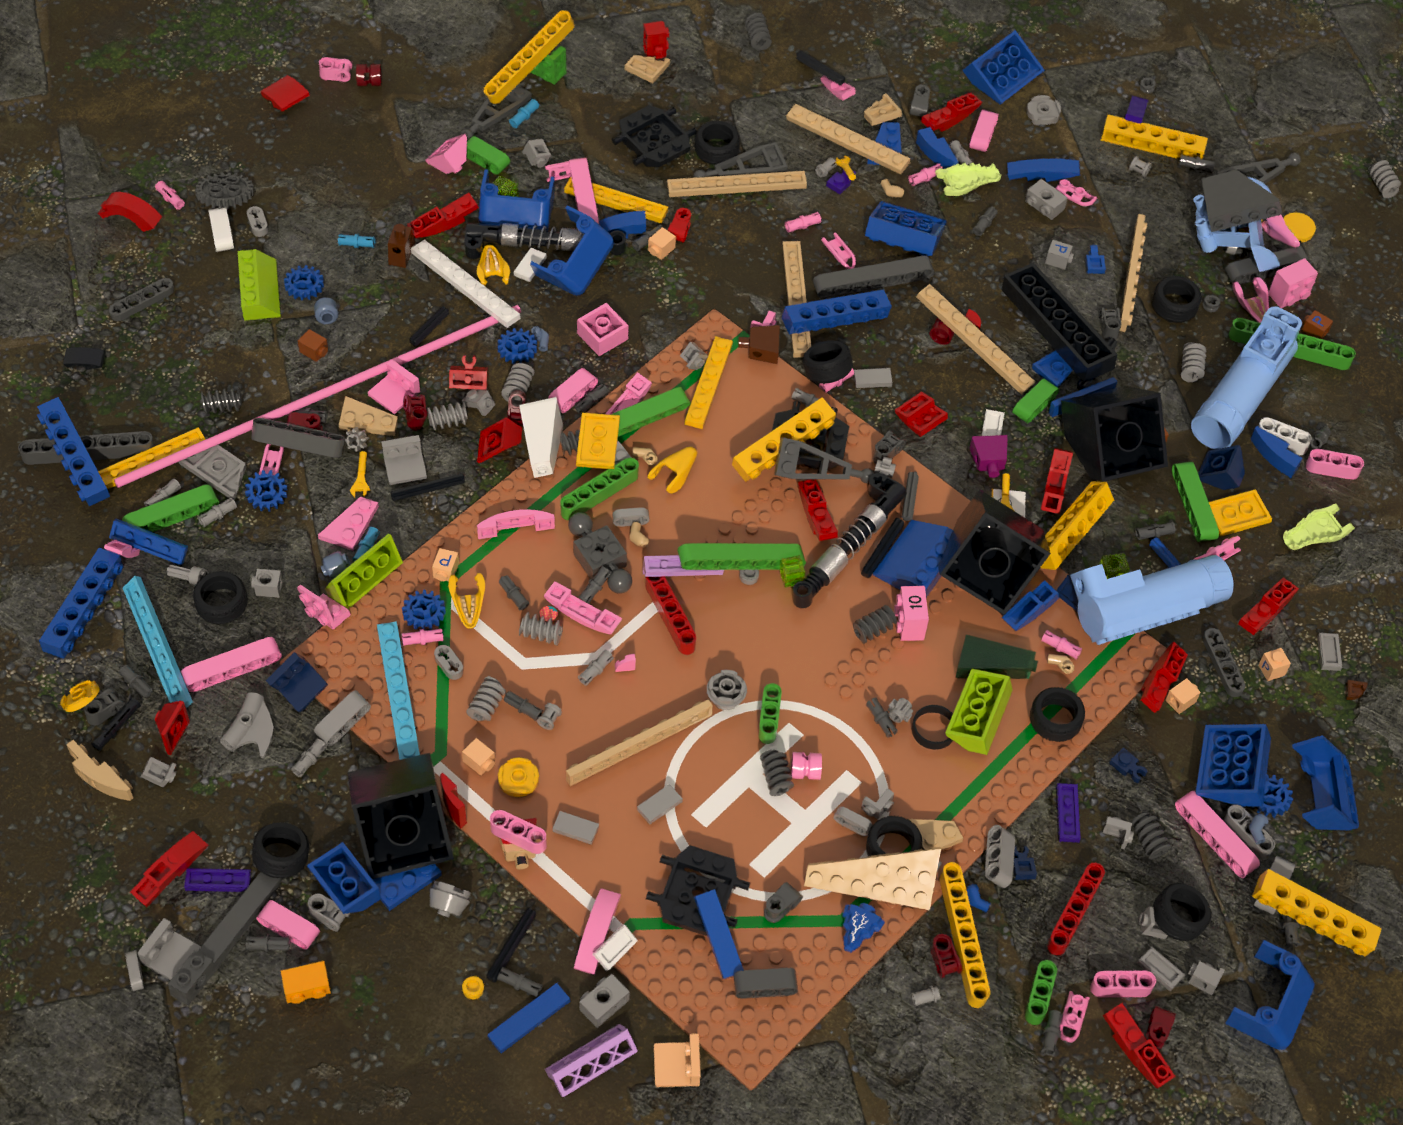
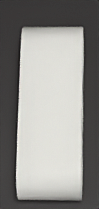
M226 207L209 209L216 252L234 249Z
M1271 418L1261 419L1258 425L1263 430L1289 443L1288 450L1297 455H1304L1310 446L1312 437L1306 431Z

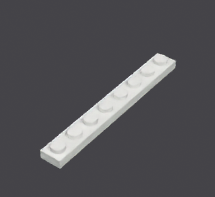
M426 240L411 248V253L506 328L520 320V313Z

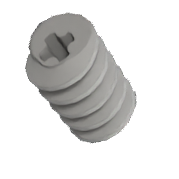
M1387 160L1374 163L1369 167L1368 172L1384 198H1391L1399 192L1401 182Z
M1189 342L1184 344L1181 378L1186 382H1195L1205 374L1207 350L1204 345Z
M516 363L512 366L504 388L501 391L502 397L507 402L514 390H521L524 394L527 392L532 376L535 374L534 369L523 363ZM514 396L512 401L515 404L522 403V398Z
M464 401L462 407L457 402L455 408H453L452 404H448V409L441 405L440 411L436 406L433 407V412H431L429 407L427 408L429 424L433 427L434 431L437 429L438 424L441 429H444L445 423H447L449 428H451L452 422L457 427L459 426V421L466 425L467 412Z
M527 612L521 621L519 635L523 632V636L527 638L531 634L532 639L535 640L538 637L541 642L546 638V642L549 644L554 640V645L557 646L563 633V626H560V620L552 624V618H549L546 623L544 616L538 621L537 614H534L531 619L529 612Z
M490 676L484 678V682L480 685L477 695L474 696L473 701L466 710L469 717L476 721H490L492 719L491 715L495 713L494 708L499 706L498 702L502 700L501 695L506 693V690L498 680Z

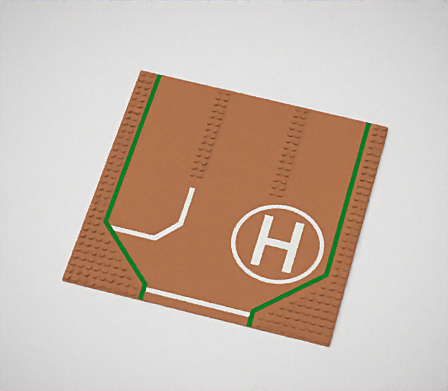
M712 310L637 371L652 382L642 401L674 388L682 387L688 399L692 402L705 363L698 370L689 369L687 367L688 363L680 355L690 341L694 342L709 355L715 336L732 340L733 345L703 429L685 425V419L690 408L689 405L680 412L618 436V441L639 463L638 479L585 512L593 521L592 532L607 525L627 553V566L622 569L627 570L632 576L631 588L625 593L618 594L609 588L606 580L602 590H599L589 603L602 612L606 609L622 618V621L612 634L602 633L586 627L558 610V620H560V626H563V633L557 646L554 645V640L549 644L546 642V638L541 642L538 637L535 640L532 639L531 634L527 638L523 636V632L519 635L521 621L527 612H529L531 619L534 614H537V620L539 621L540 609L543 606L552 605L544 598V595L554 581L570 589L571 595L579 598L590 580V577L573 554V541L581 537H577L570 532L568 528L569 520H565L561 516L560 501L565 495L608 469L576 467L577 453L575 450H572L571 456L567 451L563 455L560 442L553 474L534 478L529 458L407 557L398 568L348 609L351 615L334 630L327 625L321 627L280 661V666L294 652L304 657L328 683V686L316 699L330 712L348 694L355 690L358 691L371 704V708L350 730L385 762L399 760L377 630L378 624L397 621L420 755L426 753L431 755L444 815L459 827L449 815L443 801L440 774L442 772L457 785L458 798L465 804L467 824L461 830L581 939L600 889L621 894L605 941L621 925H625L638 941L612 967L689 1036L690 1034H699V1045L746 1088L754 1090L928 911L926 909L804 886L807 867L810 863L841 861L868 856L866 851L868 836L859 835L837 823L833 816L838 808H848L867 818L872 824L883 817L894 815L905 817L909 820L922 819L955 822L963 837V842L940 852L939 861L942 864L936 873L931 908L943 895L939 876L944 866L950 862L957 863L964 874L987 850V835L990 828L1000 825L1007 829L1141 691L1150 671L1167 648L1144 631L1097 645L1096 642L1092 643L1090 636L1084 631L1080 623L1078 612L1060 597L1041 615L1023 628L1015 631L1002 619L1004 616L1002 613L942 576L926 598L929 621L924 640L900 641V633H896V624L892 623V630L886 627V633L883 634L880 631V636L878 637L873 634V640H869L866 637L867 643L863 644L854 632L853 623L857 619H861L863 616H868L869 613L881 609L884 605L889 606L894 612V605H897L896 595L900 594L899 589L873 576V574L870 578H866L861 575V572L894 519L899 518L903 520L904 498L888 515L884 525L875 534H872L871 539L866 540V544L860 547L858 553H854L853 559L848 560V564L834 580L819 590L813 597L812 604L809 607L799 608L793 603V586L797 582L803 581L809 574L811 566L832 544L838 545L837 538L819 541L817 535L813 534L797 482L807 479H789L775 476V463L772 468L762 470L761 474L754 480L749 479L745 482L732 466L733 457L772 432L775 414L792 410L793 402L796 401L792 399V394L796 388L810 395L814 394L818 399L823 397L827 403H830V407H833V410L835 407L838 409L836 418L849 425L843 461L852 464V469L862 471L869 468L874 472L876 466L873 461L875 445L884 436L780 357H778V364L750 359L749 348H738L739 337H750V335L717 310ZM637 372L586 413L606 414L625 392L626 385ZM801 403L799 411L806 409V405ZM581 417L563 431L566 436H568L569 431H572L575 436V431L580 430ZM829 431L826 433L823 452L826 451ZM810 440L805 441V443L808 445L813 444V442ZM689 446L697 450V457L687 479L677 492L670 494L666 491L667 485L677 476L667 466H663L653 480L647 478L649 472L664 458ZM633 447L650 448L656 454L657 462L654 465H649L642 457L632 456ZM902 450L892 459L891 463L896 464L891 479L897 481L906 489L908 473L917 472L919 478L912 520L946 526L953 530L957 519L971 501ZM752 459V461H753L754 463H759V462H760V461L757 460V459ZM802 464L796 466L795 473L817 474L818 470ZM838 465L828 470L827 474H843L844 468ZM852 476L848 480L816 479L827 501V510L838 531V538H842L843 532L849 530V525L855 524L854 520L866 506L876 501L868 493L869 483H863L860 478ZM627 508H646L649 511L650 520L647 524L641 525L640 532L649 539L646 547L637 546L630 540L631 526L619 527L614 525L612 516L614 511ZM538 510L554 514L555 529L536 531L535 525L497 530V537L478 539L477 525L494 515L508 511ZM904 521L903 528L895 538L894 542L892 543L886 554L889 552L891 547L894 545V543L899 538V536L907 527L910 521ZM687 543L799 544L806 561L804 567L795 570H759V579L752 585H746L741 582L739 578L740 570H724L723 575L665 576L696 633V648L689 655L682 654L678 650L646 590L645 574L642 573L644 556L678 555V547ZM439 548L458 552L459 565L455 577L458 578L456 592L459 596L476 595L478 586L476 585L475 576L477 573H481L484 577L485 591L477 625L474 628L468 629L463 625L449 591V581H439L433 578L432 566ZM849 553L847 557L851 558L853 553ZM1059 567L1056 570L1040 568L1010 609L1029 591L1033 592L1044 580L1057 590L1069 574ZM502 576H509L512 582L520 587V592L529 601V605L524 610H519L512 599L507 597V593L499 584ZM423 590H426V594L434 591V596L440 595V599L444 600L446 614H444L443 621L439 620V626L432 625V630L442 628L443 641L428 642L425 645L420 643L403 646L402 633L419 632V629H421V627H418V629L414 630V625L408 626L407 620L403 619L402 607L404 606V600L409 601V594L416 596L415 591H418L419 594H422ZM1046 630L1061 638L1065 637L1068 642L1082 648L1077 660L1062 651L1060 653L1057 652L1056 648L1042 642L1041 640ZM438 646H449L462 662L463 675L457 680L449 679L436 663L434 651ZM604 650L611 652L614 659L603 669V672L595 676L587 686L583 685L579 681L578 676L587 669L589 663L597 659ZM441 653L440 656H444V658L447 660V654L444 655L443 653ZM635 654V670L615 672V663L618 660L622 661L626 655ZM1048 654L1067 656L1074 664V671L1066 674L1058 665L1047 664ZM450 665L451 670H454L455 672L458 671V668L454 669L453 666ZM971 669L1010 676L1013 691L987 755L967 751L955 741L943 749H928L921 746L913 737V719L917 711L922 707L940 705L954 713ZM721 670L737 672V675L745 681L747 686L745 699L731 710L717 708L707 694L709 680L714 675L721 673ZM490 676L500 682L506 693L511 691L524 700L527 698L528 702L542 709L543 712L547 703L555 704L561 709L562 714L556 718L552 730L544 729L537 721L524 713H519L518 709L504 701L506 693L501 695L502 700L498 702L499 706L494 708L495 713L491 715L492 719L490 721H476L467 715L466 710L469 708L474 696L477 695V691L482 682H484V678ZM774 683L779 685L782 691L777 737L773 743L764 744L758 737L763 690L767 684ZM1051 687H1063L1074 692L1080 697L1085 708V719L1080 731L1075 737L1064 742H1053L1043 738L1033 729L1030 721V711L1034 699L1040 692ZM873 698H877L884 711L888 713V705L893 699L898 701L900 698H904L912 704L911 709L913 713L908 722L903 720L901 723H896L890 718L898 730L894 735L889 728L888 730L892 734L890 738H887L880 725L875 723V717L866 706V703L870 700L873 707H875L871 700ZM709 699L713 705L712 716L572 786L566 781V770L573 764H580L591 755H598L609 746H616L627 737H634L645 728H652L660 721L668 720L678 712L692 708L698 702H704ZM1048 705L1042 708L1044 716L1053 723L1067 724L1073 721L1071 713L1062 706ZM926 713L916 720V729L923 738L933 742H941L949 738L945 732L950 721L945 716L939 713ZM476 738L495 754L493 768L488 772L485 771L482 775H479L464 763L462 751ZM768 750H778V752L785 753V760L788 761L787 767L790 768L789 774L791 775L792 752H804L806 756L809 753H821V779L811 780L807 776L803 779H792L791 782L794 783L792 789L783 795L771 796L760 755ZM511 758H526L538 768V786L527 796H509L499 786V768ZM670 784L683 798L682 802L649 824L637 811V806ZM887 789L894 792L893 807L889 812L885 811L879 819L868 816L861 808L865 797L870 798L876 803ZM503 810L520 819L536 818L537 827L542 828L546 832V850L543 853L536 854L535 858L528 859V868L517 869L515 861H506L499 838L491 832L490 816L494 811ZM560 811L599 824V829L592 845L553 832L552 828ZM887 833L877 839L879 847L887 854L905 853L912 849L909 841L896 833ZM691 845L734 859L737 877L751 882L748 891L738 887L733 890L725 913L726 916L738 919L735 928L728 927L743 970L794 968L796 970L798 986L796 994L776 997L737 998L735 996L734 976L722 979L708 936L662 922L659 906H657L658 903L646 900L648 891L663 894L670 876L671 866L659 863L662 854L676 858L677 855ZM685 868V871L694 872L697 875L715 879L722 883L725 882L723 879ZM946 873L951 878L955 877L952 873ZM788 882L803 895L801 902L779 922L772 923L767 921L764 917V910L768 898L781 885ZM695 890L692 894L695 897L703 894V892ZM861 903L869 904L875 908V914L881 917L885 924L880 932H874L870 939H864L861 946L852 953L844 950L843 942L846 933L843 927L845 918L842 916L846 904L859 906Z

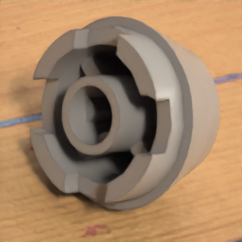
M721 670V673L714 675L709 680L707 694L717 708L731 710L745 699L747 686L745 681L737 675V672Z
M434 881L433 887L430 888V907L437 909V914L448 918L450 914L460 916L470 903L471 892L462 891L450 884Z

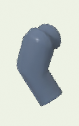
M538 326L533 327L531 333L539 341V350L547 351L549 343L548 333Z
M1263 814L1255 815L1249 826L1256 844L1266 841L1261 830L1265 824H1268V818Z

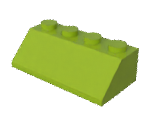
M256 249L238 251L241 308L244 321L281 317L276 259Z
M387 534L334 578L325 588L328 597L349 609L398 568L403 562L392 536Z
M971 669L945 732L946 736L967 751L987 755L1013 691L1010 676Z

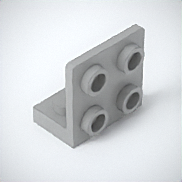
M419 435L381 442L390 485L427 478Z
M163 918L138 951V956L143 965L171 980L193 951H198L201 946L175 932L171 922Z

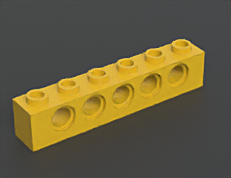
M1107 115L1101 141L1179 159L1181 154L1190 157L1199 156L1202 159L1208 138L1151 124H1139L1127 121L1125 118Z
M823 397L733 457L732 466L745 482L749 479L754 480L761 474L762 470L765 468L768 470L775 465L781 438L797 440L803 443L809 438L814 439L820 434L821 430L824 428L829 429L835 423L836 413ZM811 419H816L818 423L812 422ZM796 429H801V430H803L804 432H803V433H799V432L796 431ZM767 449L774 450V453H769ZM752 459H757V460H759L760 462H759V463H754V462L752 461Z
M1091 481L1048 531L1045 537L1051 554L1040 567L1041 569L1056 570L1112 504L1114 498L1107 482Z
M1267 869L1259 876L1252 897L1261 904L1276 909L1280 914L1295 919L1299 924L1314 929L1318 934L1333 939L1337 944L1352 949L1358 955L1367 956L1375 950L1382 928L1270 869Z

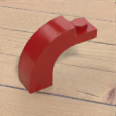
M124 192L111 193L109 198L101 204L102 208L98 212L102 218L112 215L124 216L134 222L142 232L154 229L162 217L146 201Z
M1054 448L1041 510L1060 513L1073 456L1072 451Z

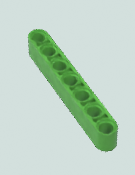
M1236 318L1231 325L1229 337L1235 342L1247 344L1261 323ZM1298 333L1296 338L1298 349L1293 357L1347 370L1350 368L1356 353L1349 346Z
M687 543L679 546L677 549L681 566L685 570H795L804 567L806 564L801 545Z

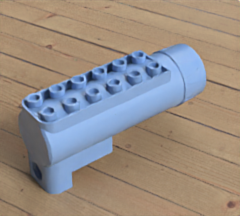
M1270 307L1267 310L1258 329L1210 397L1202 404L1191 422L1192 432L1202 444L1212 449L1230 447L1241 434L1248 420L1297 352L1298 344L1296 338L1302 326V321L1299 317L1279 307Z
M1217 555L1190 560L1187 563L1142 576L1139 569L1107 579L1102 564L1070 575L1079 601L1078 616L1084 631L1090 636L1092 643L1096 642L1097 645L1199 614V609L1208 608L1213 604L1228 600L1232 596L1234 586L1233 577L1228 565Z

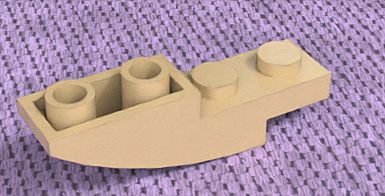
M74 740L66 744L70 755L75 759L72 762L75 773L86 783L109 796L129 801L133 799L131 784L126 779L122 780L119 777L120 773L114 766L110 767L106 762L100 765L94 757L90 758L87 755L88 751L82 744L78 745Z

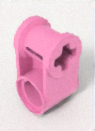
M328 57L320 59L319 72L321 79L341 82L350 80L351 61Z

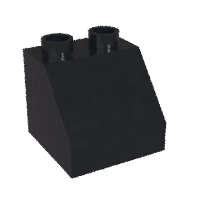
M1123 386L1061 400L1065 438L1091 479L1104 482L1168 467L1161 393Z
M979 489L957 519L938 569L942 577L1005 615L1051 553L1042 528Z
M430 753L348 772L351 806L371 879L454 859Z

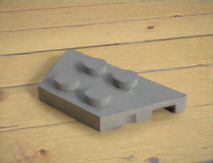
M216 445L179 461L181 466L226 497H231L235 500L246 470V464L221 446Z

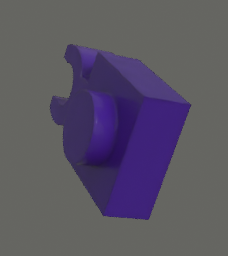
M843 169L842 174L836 172L827 181L826 186L841 194L850 186L851 180Z

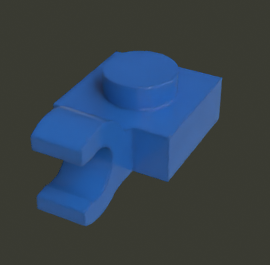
M1090 245V251H1088V255L1085 258L1087 274H1104L1106 270L1104 255H1098L1097 245Z

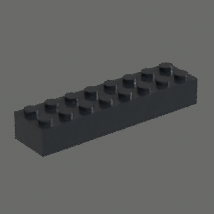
M1034 263L1004 275L1002 285L1004 294L1084 383L1115 369L1117 353Z

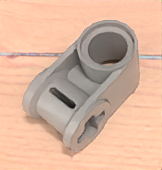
M314 894L308 900L310 916L333 931L338 932L340 929L339 925L345 917L350 915V913L343 914L334 901L322 894ZM317 904L323 905L321 909L313 908Z

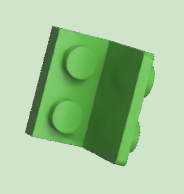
M560 46L551 55H547L531 73L555 85L566 74V48Z

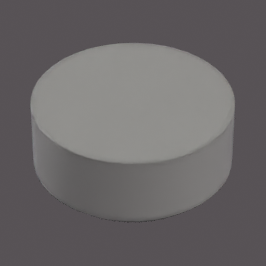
M740 570L739 578L741 582L746 585L755 584L759 579V570Z

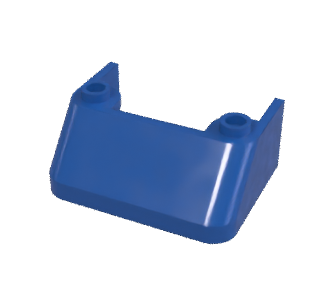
M485 169L480 190L479 224L499 225L500 223L519 224V227L527 225L529 228H533L535 225L537 228L546 226L548 231L555 198V178L551 177L549 189L536 190L533 198L498 195V187L495 184L489 183L488 170Z
M567 205L565 209L570 220L576 223L578 231L583 233L584 236L567 263L562 260H554L545 268L531 261L530 265L535 276L578 296L583 294L611 251L614 240L590 216Z
M1323 735L1292 744L1293 749L1302 756L1300 761L1302 770L1311 776L1316 808L1310 812L1303 813L1302 817L1317 830L1350 831L1359 827L1350 765L1346 756Z
M1263 940L1254 957L1291 976L1278 1010L1269 1006H1263L1258 1009L1255 1017L1234 1007L1225 1024L1275 1049L1284 1050L1292 1042L1315 984L1296 955Z

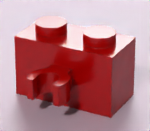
M663 21L645 23L643 26V50L646 57H655V59L666 57V50H669L667 40L669 38L668 27L665 28Z
M463 355L462 363L464 366H451L449 370V388L486 390L488 387L489 367H473L477 361L476 355H473L472 362H467L466 355Z

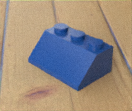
M343 842L307 865L308 869L343 914L364 911L381 899L379 888Z

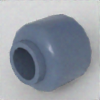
M324 297L316 301L314 304L316 320L321 324H331L337 320L338 307L333 299Z
M337 551L323 558L321 570L325 577L329 576L333 580L348 568L351 563L346 553L342 554L340 551Z

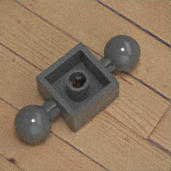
M583 512L573 514L569 519L568 528L573 535L581 537L573 541V554L591 579H593L603 565L612 572L607 579L609 588L618 594L627 592L632 586V576L627 570L622 569L627 566V553L607 525L592 532L593 521L588 514Z

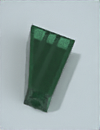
M966 635L955 678H968L971 669L1010 676V679H1029L1031 671L1035 672L1038 660H1034L1036 652Z

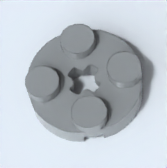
M1046 95L1033 97L1027 106V115L1034 125L1055 124L1061 113L1059 102L1051 100Z

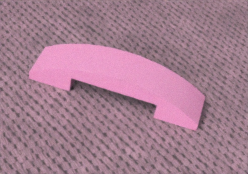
M637 372L626 385L625 392L606 414L611 415L640 403L650 389L652 382Z
M513 510L487 518L477 525L478 539L497 537V530L535 525L536 531L555 529L554 514L538 510Z
M555 581L544 595V598L559 611L593 630L612 634L622 621V618L606 609L602 612L571 595L570 589Z
M600 889L582 937L574 969L595 975L599 962L592 954L605 942L621 894Z

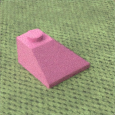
M463 134L446 140L425 161L445 174L457 173L462 169L461 165L466 162L467 136Z

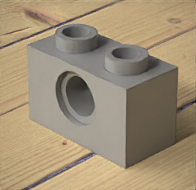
M1040 179L1028 189L1025 201L1052 220L1065 210L1068 197Z
M611 974L608 978H602L594 990L591 992L587 991L582 995L579 1002L580 1011L598 1028L629 1001L630 992ZM606 997L609 1000L606 1002H600L598 998Z

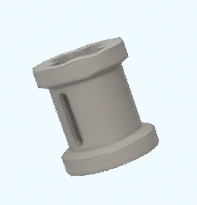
M1135 156L1129 170H1135L1141 173L1143 177H1146L1152 163H1146L1140 160L1138 156Z
M547 703L542 716L538 717L537 723L544 729L552 730L556 718L562 714L561 709L555 704Z

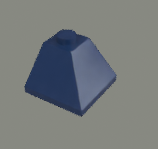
M1240 445L1209 450L1198 473L1200 481L1222 490L1238 488L1245 474Z

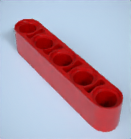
M665 576L645 577L646 590L678 650L685 655L692 654L696 648V633Z
M1090 863L1086 867L1047 944L1049 952L1053 955L1064 954L1104 877L1105 870L1101 864ZM1090 874H1095L1097 878L1092 877ZM1081 890H1085L1089 894H1084ZM1072 907H1078L1080 911H1076ZM1063 923L1071 925V928L1064 926ZM1054 940H1059V941H1061V942L1063 943V945H1059V944L1055 943Z

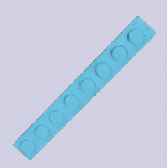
M134 576L123 587L128 603L169 702L183 701L187 708L193 703L143 581L141 577Z
M397 621L378 624L377 630L399 760L420 755Z

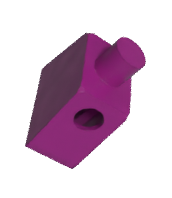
M1007 435L972 436L970 451L977 470L988 471L990 478L998 477L1000 475L999 471L1005 469L1007 461Z

